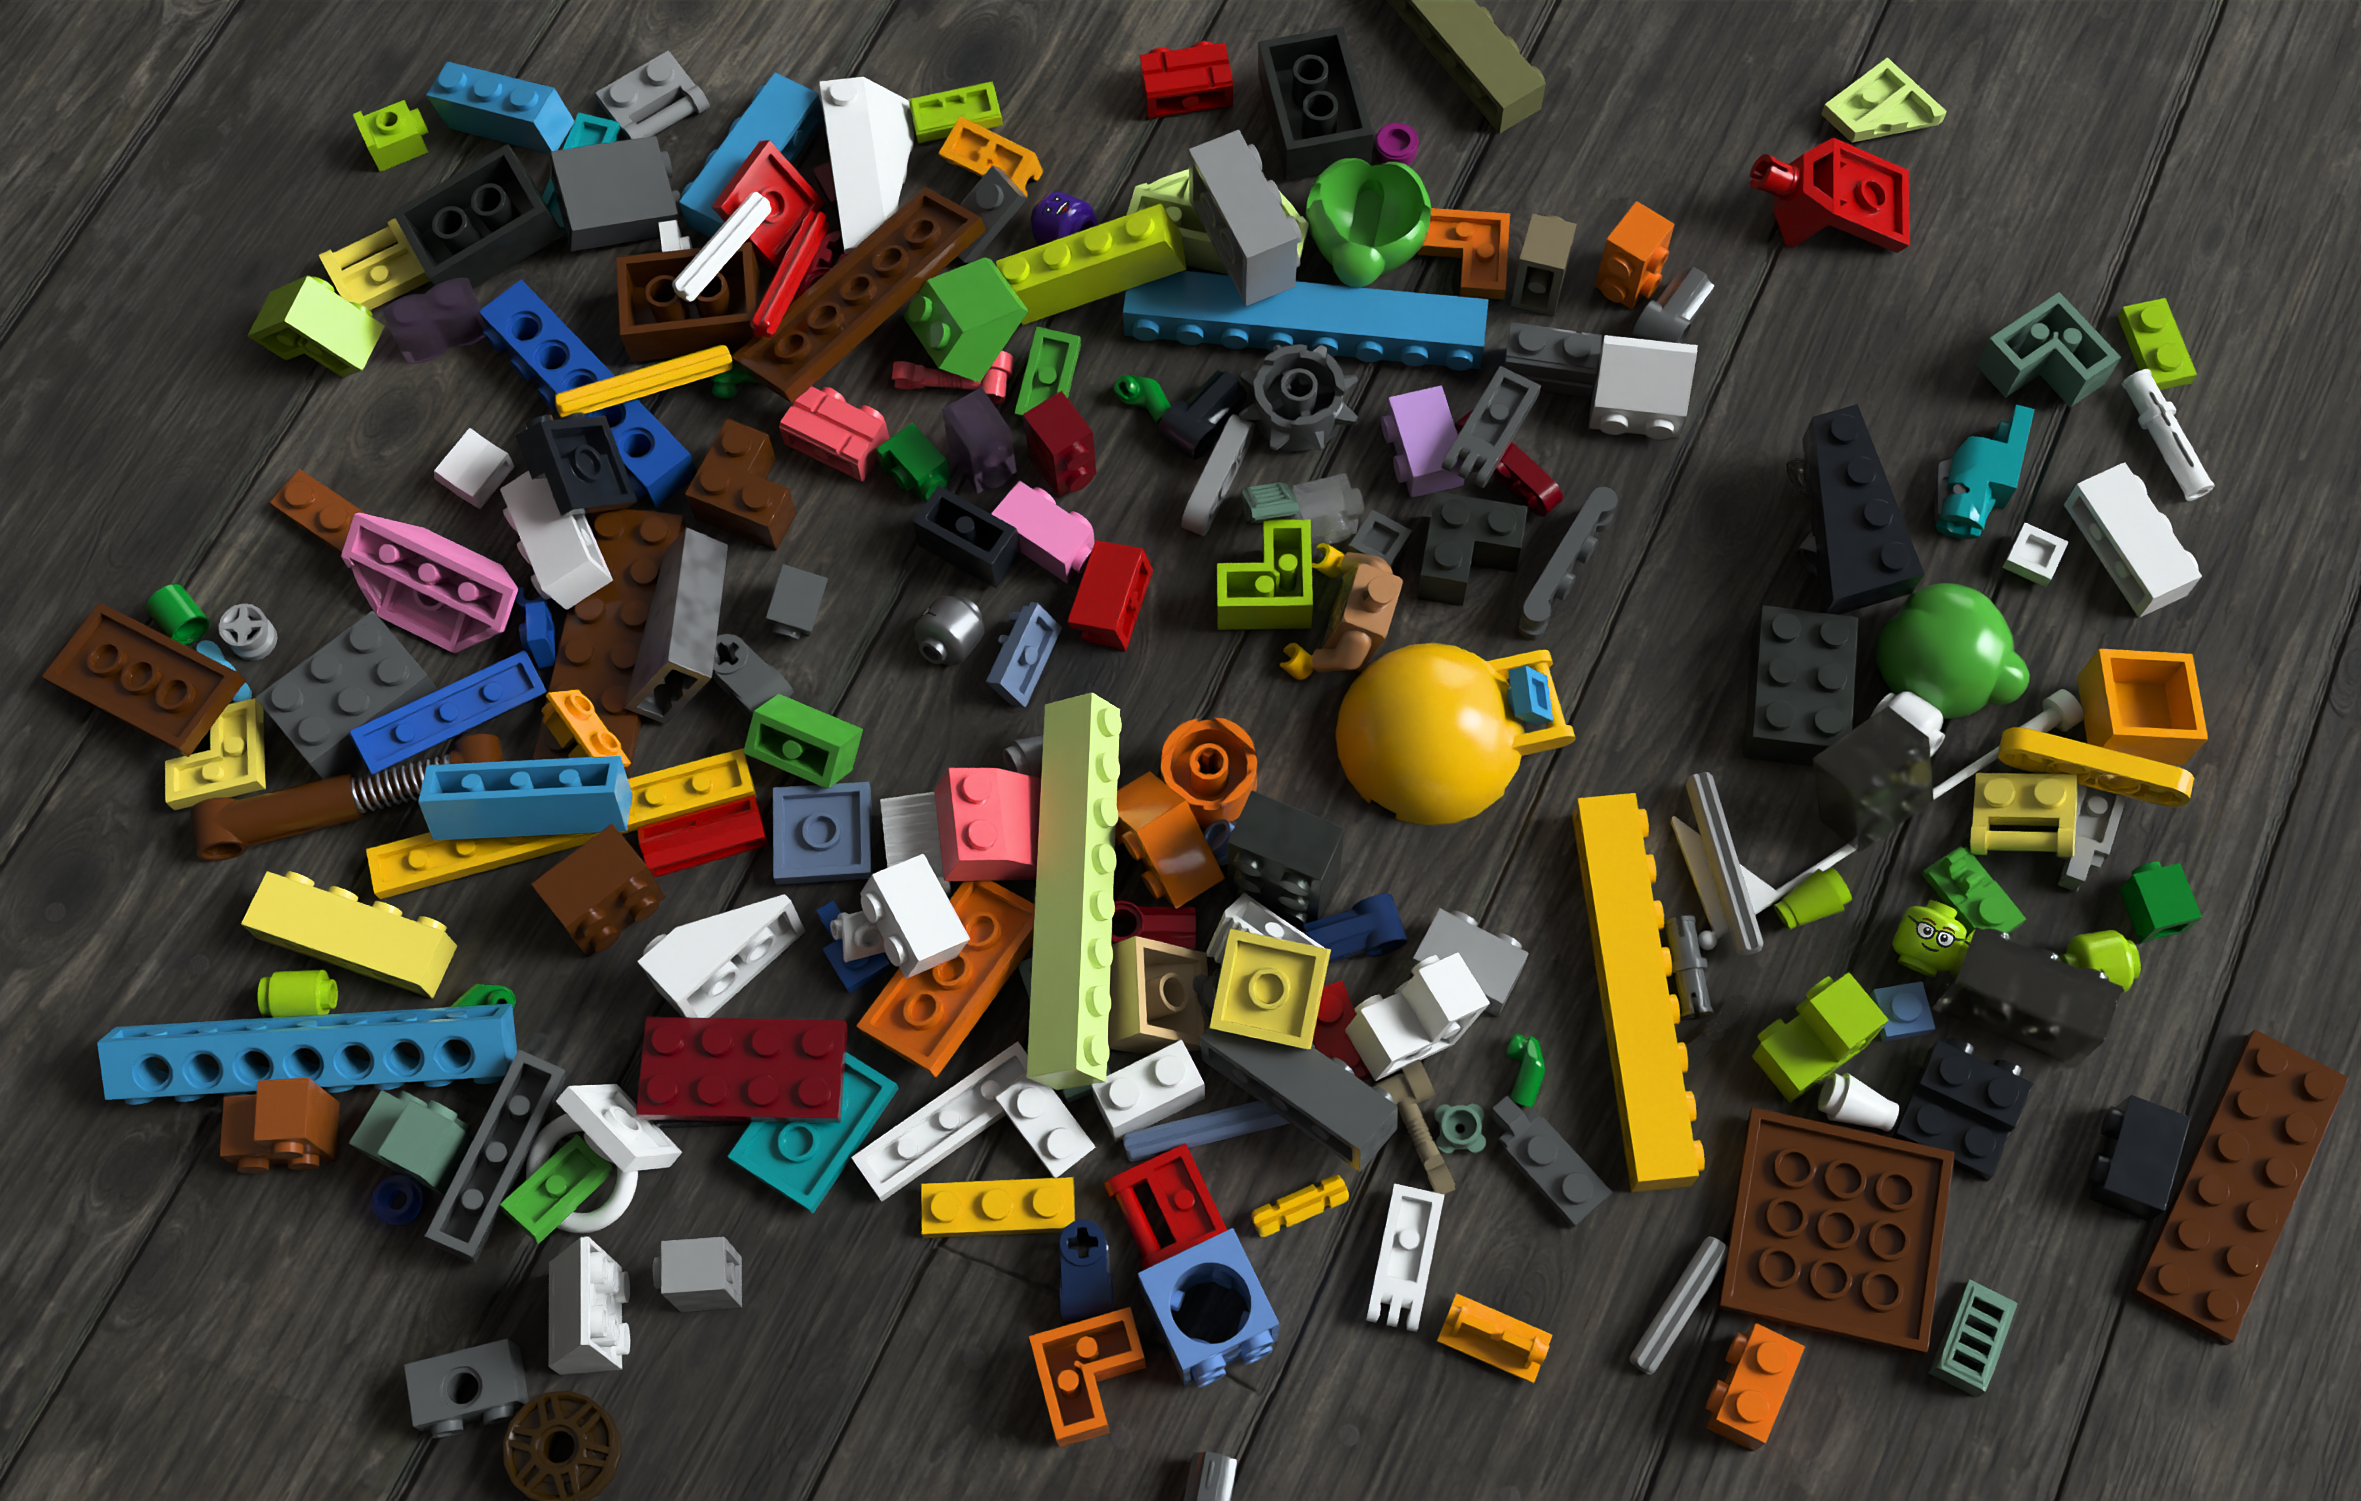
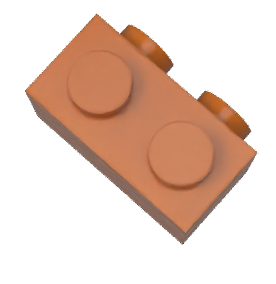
M1636 201L1606 239L1595 287L1601 290L1603 295L1609 300L1617 303L1620 302L1630 309L1634 308L1642 296L1650 298L1662 280L1663 275L1660 273L1669 255L1668 246L1675 224Z
M1757 1323L1744 1335L1737 1332L1725 1361L1732 1364L1725 1382L1717 1380L1706 1403L1705 1409L1712 1412L1706 1428L1752 1451H1756L1766 1444L1805 1346Z

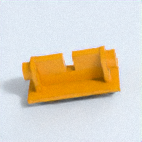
M579 689L550 692L546 695L550 702L541 710L544 714L543 723L549 728L562 748L569 747L575 740L578 743L568 755L569 758L621 756L624 767L631 764L622 751L619 740L607 730L595 713L592 702Z
M1456 1293L1437 1342L1534 1384L1540 1366L1547 1355L1552 1334Z

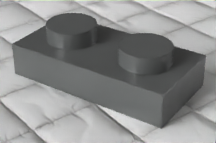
M992 166L959 205L980 216L987 230L958 255L963 262H974L1028 199L1001 168Z

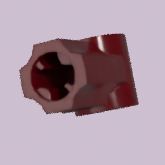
M1128 901L1114 902L1115 912L1112 917V924L1116 921H1126L1134 927L1135 931L1127 937H1118L1112 934L1111 945L1138 936L1195 951L1196 907H1179L1177 909L1174 907H1138Z

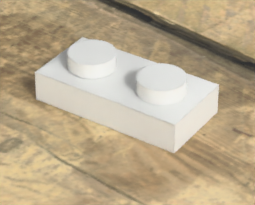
M1027 1071L993 1096L1052 1177L1057 1178L1095 1148L1054 1090L1027 1078Z

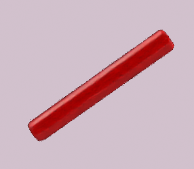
M810 211L802 221L750 321V326L754 329L753 334L756 337L761 338V336L771 338L775 335L819 249L821 240L825 237L830 227V224L826 221L827 216L820 211L816 214Z

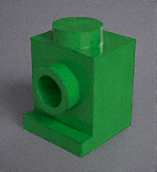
M913 422L876 448L881 470L887 476L891 474L904 492L912 490L922 502L930 498L938 485L946 488L947 483L951 481L946 458Z

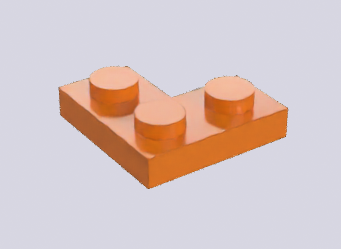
M1431 208L1428 234L1423 246L1418 251V255L1462 258L1460 296L1504 299L1507 280L1510 213Z

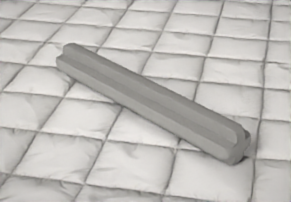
M1709 772L1691 775L1687 779L1686 788L1736 953L1740 956L1755 954L1761 951L1764 942L1713 776Z

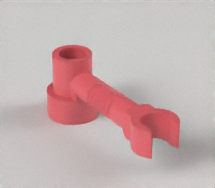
M1001 351L980 383L945 370L926 368L923 365H916L905 361L894 362L892 379L895 380L894 387L903 390L922 389L925 386L979 390L978 399L988 404H1002L1005 402L1007 380L1011 379L1013 375L1014 357L1007 352Z

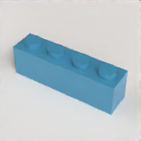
M777 73L772 75L766 85H762L757 89L750 107L742 117L734 120L727 138L718 150L715 149L709 154L704 169L696 180L690 182L684 188L679 204L687 227L709 238H712L725 222L711 206L759 141L770 140L792 165L824 121L819 93Z
M621 756L442 764L426 766L418 803L433 840L597 833L603 831L611 824L618 831H627L632 792Z

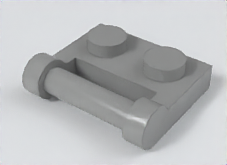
M669 50L595 92L599 104L613 121L619 122L622 134L627 140L654 136L691 113L696 112L700 114L710 108V104L698 85L693 83ZM684 96V98L678 100L677 102H675V103H673L672 105L666 107L665 109H663V110H661L660 112L654 114L653 116H651V117H649L648 119L642 121L641 123L636 124L637 122L641 121L642 119L648 117L649 115L653 114L654 112L660 110L661 108L665 107L666 105H668V104L672 103L673 101L677 100L678 98Z

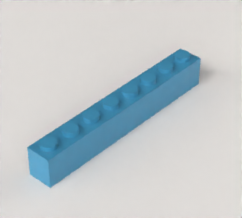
M1180 271L1126 290L1123 309L1124 336H1134L1143 341L1166 339L1177 340L1186 345L1208 343L1223 345L1230 349L1251 347L1268 349L1273 352L1275 345L1285 347L1302 344L1307 345L1308 351H1313L1322 345L1327 347V354L1332 357H1356L1365 362H1376L1379 360L1398 361L1409 366H1422L1424 364L1441 365L1453 370L1463 371L1470 368H1481L1485 344L1488 299L1296 281L1295 287L1245 306L1229 275Z

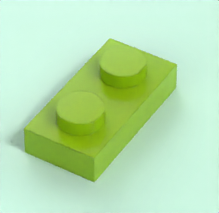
M2166 298L2122 307L2118 314V319L2139 371L2149 369L2159 390L2191 384L2197 373Z

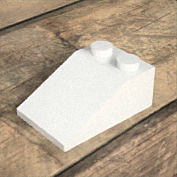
M784 894L676 927L668 935H659L647 945L643 952L644 956L638 960V963L657 991L682 1017L710 1018L806 931L791 900Z

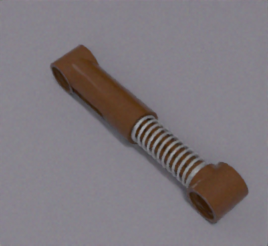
M491 734L470 735L456 741L449 755L446 754L440 759L436 757L433 763L429 759L426 760L425 765L419 761L416 767L410 763L408 769L402 765L400 771L394 767L392 773L385 770L384 775L377 773L375 777H370L368 773L367 779L360 775L357 780L353 773H346L240 800L212 798L198 802L191 808L196 854L198 858L207 861L228 860L242 855L247 850V847L360 820L364 818L368 809L375 811L377 807L383 809L385 804L391 807L393 803L400 805L402 800L407 803L410 799L416 801L420 796L427 765L503 762L500 738Z

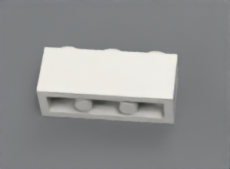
M2125 462L2078 483L2066 500L2064 506L2139 618L2186 597L2202 577L2193 555L2183 549L2173 534L2170 521L2163 513L2158 512L2147 495L2143 481L2138 476L2133 475Z
M529 471L500 489L507 505L503 513L509 524L518 532L521 541L517 543V547L524 559L533 567L535 574L531 576L532 583L544 599L553 598L563 608L568 610L613 581L585 515L561 516L547 478L532 480Z

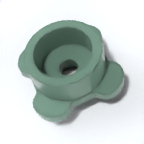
M1444 1104L1437 1108L1434 1118L1439 1123L1440 1136L1436 1140V1146L1440 1152L1451 1154L1454 1150H1468L1473 1154H1477L1484 1149L1486 1139L1481 1134V1121L1484 1119V1111L1480 1106L1469 1104L1468 1106L1456 1105L1451 1107ZM1457 1125H1463L1465 1131L1463 1133H1458L1455 1130V1127Z

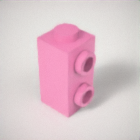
M1019 481L991 514L1017 528L1021 553L1065 583H1068L1077 572L1080 574L1085 572L1095 543L1093 528L1089 521L1079 513L1072 511L1069 514L1057 506L1055 500L1045 490L1039 487L1032 489Z

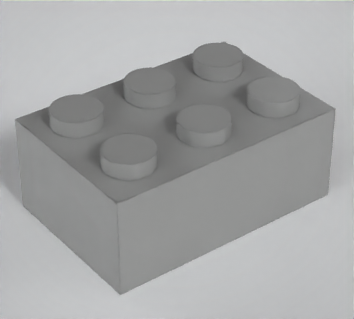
M1236 130L1189 149V201L1245 306H1249L1295 287L1296 268L1300 266L1297 245L1302 241V237L1294 217H1286L1281 208L1282 199L1277 185L1273 180L1267 181L1261 171L1262 161L1256 147L1253 144L1247 145L1241 132Z

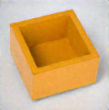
M2098 649L2077 675L2088 744L2168 765L2184 766L2208 740L2193 654Z

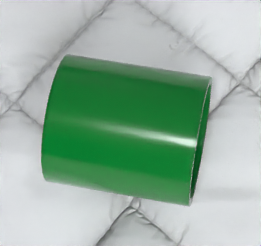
M171 584L159 589L149 598L146 604L147 612L166 636L185 646L197 641L209 628L210 621L179 584Z

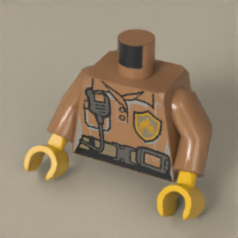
M1321 543L1317 546L1316 549L1326 554L1322 562L1318 564L1312 563V567L1332 579L1340 576L1342 572L1344 575L1340 580L1320 648L1315 650L1313 655H1310L1298 644L1291 643L1284 648V653L1291 660L1286 663H1280V667L1297 680L1307 678L1314 669L1317 673L1347 670L1361 672L1386 638L1403 583L1400 577L1393 575L1391 567L1384 559L1375 555L1353 552L1343 554L1327 543Z

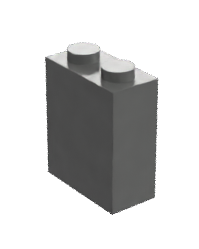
M656 136L551 151L550 176L571 251L660 237V222L677 221L678 217H683L679 204L681 200L678 190H671L668 178H672L670 157L667 151H660Z

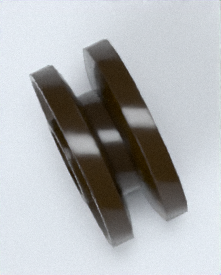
M568 1390L544 1393L527 1402L511 1420L503 1441L504 1466L512 1483L526 1496L535 1501H590L599 1496L615 1478L622 1458L621 1434L613 1417L588 1396ZM564 1436H572L575 1446L573 1454L568 1460L555 1463L552 1458L553 1445Z

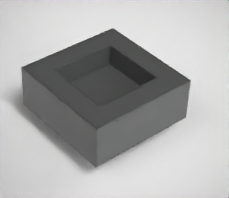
M1372 509L1350 542L1348 552L1379 556L1392 569L1411 540L1412 530Z

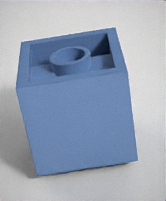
M1233 1228L1138 1273L1141 1294L1184 1386L1196 1381L1198 1387L1206 1386L1225 1376L1224 1367L1241 1358L1245 1365H1248L1273 1352L1271 1345L1278 1341L1279 1322ZM1215 1282L1225 1288H1233L1244 1299L1249 1312L1243 1311L1237 1335L1222 1343L1210 1344L1201 1339H1190L1175 1324L1172 1317L1173 1310L1179 1311L1185 1297V1291L1200 1283Z

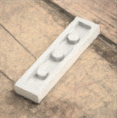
M1018 1041L851 1157L881 1202L1006 1115L993 1096L1027 1071L1028 1055Z

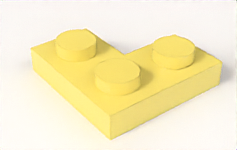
M255 698L228 704L210 728L211 750L191 754L189 757L183 756L165 761V803L173 810L192 807L206 799L230 798L266 789L263 706Z

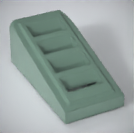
M1277 482L1251 486L1241 491L1245 523H1248V525L1263 523V520L1289 519L1299 512L1298 501L1285 483Z
M1970 1279L1967 1280L1928 1373L1976 1398L1984 1394L1994 1373L2018 1303ZM1974 1298L2000 1310L1998 1318L1995 1319L1971 1307ZM1967 1317L1992 1328L1991 1335L1988 1336L1966 1325ZM1961 1334L1986 1346L1983 1354L1960 1343ZM1956 1352L1978 1363L1976 1371L1954 1361V1353Z

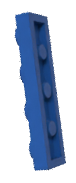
M526 650L355 728L349 731L348 735L371 777L545 695L547 691Z

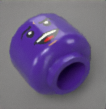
M1059 191L1046 195L1034 206L1031 213L1032 233L1039 245L1098 225L1094 210L1088 202Z

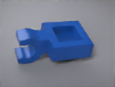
M519 587L515 599L521 613L526 616V623L519 625L522 647L526 651H532L539 668L555 666L557 658L556 630L552 621V609L555 600L553 598L546 600L541 595L535 600H528L524 588Z
M834 901L816 910L821 922L834 941L823 948V952L849 994L891 969V965L884 953L845 962L843 960V939H834L830 929L831 921L836 920L841 911Z

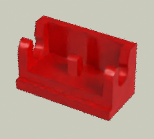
M1095 540L1067 621L1070 628L1083 631L1081 635L1082 640L1114 647L1120 651H1127L1153 573V568L1143 548Z

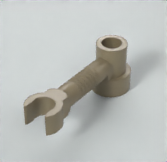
M1418 1059L1402 1067L1401 1073L1380 1081L1375 1085L1388 1092L1398 1106L1400 1116L1406 1125V1129H1408L1412 1142H1414L1434 1192L1446 1194L1455 1190V1183L1433 1141V1137L1430 1136L1431 1133L1428 1127H1426L1427 1124L1424 1122L1423 1115L1417 1105L1435 1096L1429 1077L1421 1061Z

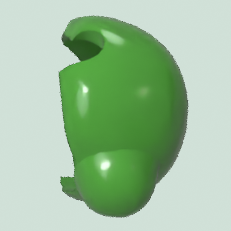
M1358 158L1338 160L1318 175L1310 189L1305 209L1306 221L1309 223V232L1313 242L1323 257L1333 266L1334 273L1338 279L1350 287H1365L1372 284L1379 276L1386 275L1409 261L1423 246L1431 219L1429 195L1421 178L1412 168L1399 162H1387L1381 165L1370 166L1366 161Z
M1939 583L1916 590L1903 601L1897 614L1886 622L1877 638L1875 647L1876 664L1881 678L1889 689L1896 695L1904 691L1915 693L1942 713L1943 719L1967 717L1981 710L1987 704L1998 706L2010 704L2019 699L2029 685V670L2025 661L2014 651L2013 636L2003 615L1987 596L1964 585Z

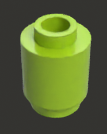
M325 970L274 972L272 977H263L258 987V1006L260 1013L264 1017L329 1014L330 1009L336 1007L338 1000L336 981L329 979Z

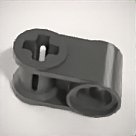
M731 634L717 636L712 678L749 719L752 720L754 710L777 694L789 698L794 693L786 679L772 665L764 662L742 639ZM726 659H728L732 663L737 661V663H735L734 665H731L728 662H722Z

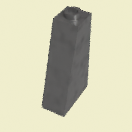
M686 527L665 551L625 700V709L668 724L712 678L727 559V544Z

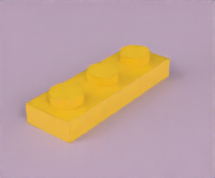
M1073 1177L921 1184L923 1238L1063 1232L1066 1226L1075 1221Z

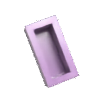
M1442 385L1389 397L1387 416L1381 417L1382 431L1386 443H1394L1397 455L1393 457L1396 477L1399 483L1406 482L1410 497L1463 486L1465 479L1459 477L1458 473L1465 460L1459 458L1450 472L1441 468L1444 458L1458 437Z

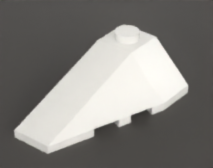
M865 77L820 81L823 117L845 254H849L898 211L902 184L905 183L907 175V163L915 141L909 101Z

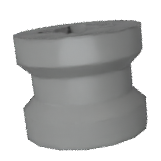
M244 603L235 605L228 609L220 619V636L241 659L247 661L260 660L269 655L275 648L278 639L277 631L260 608ZM253 630H257L250 639H247V635Z

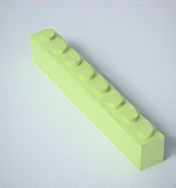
M1092 692L1045 704L1027 1078L1055 1090L1106 1082L1107 1061L1109 1059L1110 965L1113 960L1111 937L1112 917L1115 912L1113 884L1114 870L1117 863L1115 831L1118 821V809L1116 804L1117 779L1120 774L1118 751L1119 733L1121 732L1122 723L1120 709Z

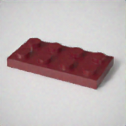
M646 1017L636 1115L639 1119L841 1123L848 1025L845 1020Z

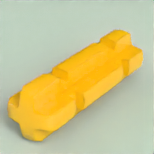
M1333 1175L1320 1181L1319 1187H1315L1312 1184L1276 1200L1275 1206L1271 1207L1270 1203L1254 1209L1251 1217L1256 1231L1261 1237H1267L1280 1231L1281 1225L1285 1224L1286 1227H1290L1324 1212L1325 1206L1329 1205L1330 1208H1334L1347 1202L1349 1192L1345 1182L1340 1175Z

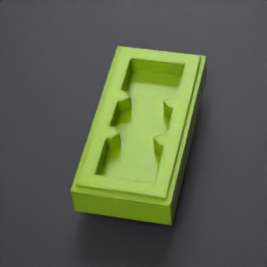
M993 81L908 99L918 143L948 137L960 116L986 129L1003 126Z

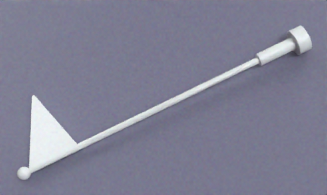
M2060 689L2043 700L2044 712L2020 727L2044 733L2056 727L2058 730L2066 732L2083 721L2084 713L2077 699L2067 690ZM2000 746L1777 890L1740 864L1755 915L1789 894L1817 869L1822 871L1828 869L1998 759ZM1673 816L1671 819L1673 830L1712 929V932L1703 931L1699 934L1698 945L1704 950H1711L1716 946L1719 938L1730 932L1701 835Z

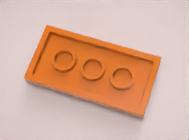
M963 881L949 900L970 938L959 955L954 959L905 979L899 968L856 1026L866 1037L935 1078L943 1070L1033 946L1035 904L993 881Z

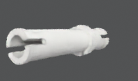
M2144 369L2130 375L2123 381L2122 386L2127 391L2140 414L2138 422L2141 428L2149 430L2165 462L2185 494V499L2192 501L2209 493L2215 485L2208 477L2193 447L2174 417L2176 408L2173 403L2165 401L2149 369Z

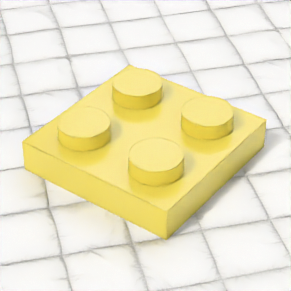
M1229 929L1209 1028L1303 1049H1311L1331 949Z

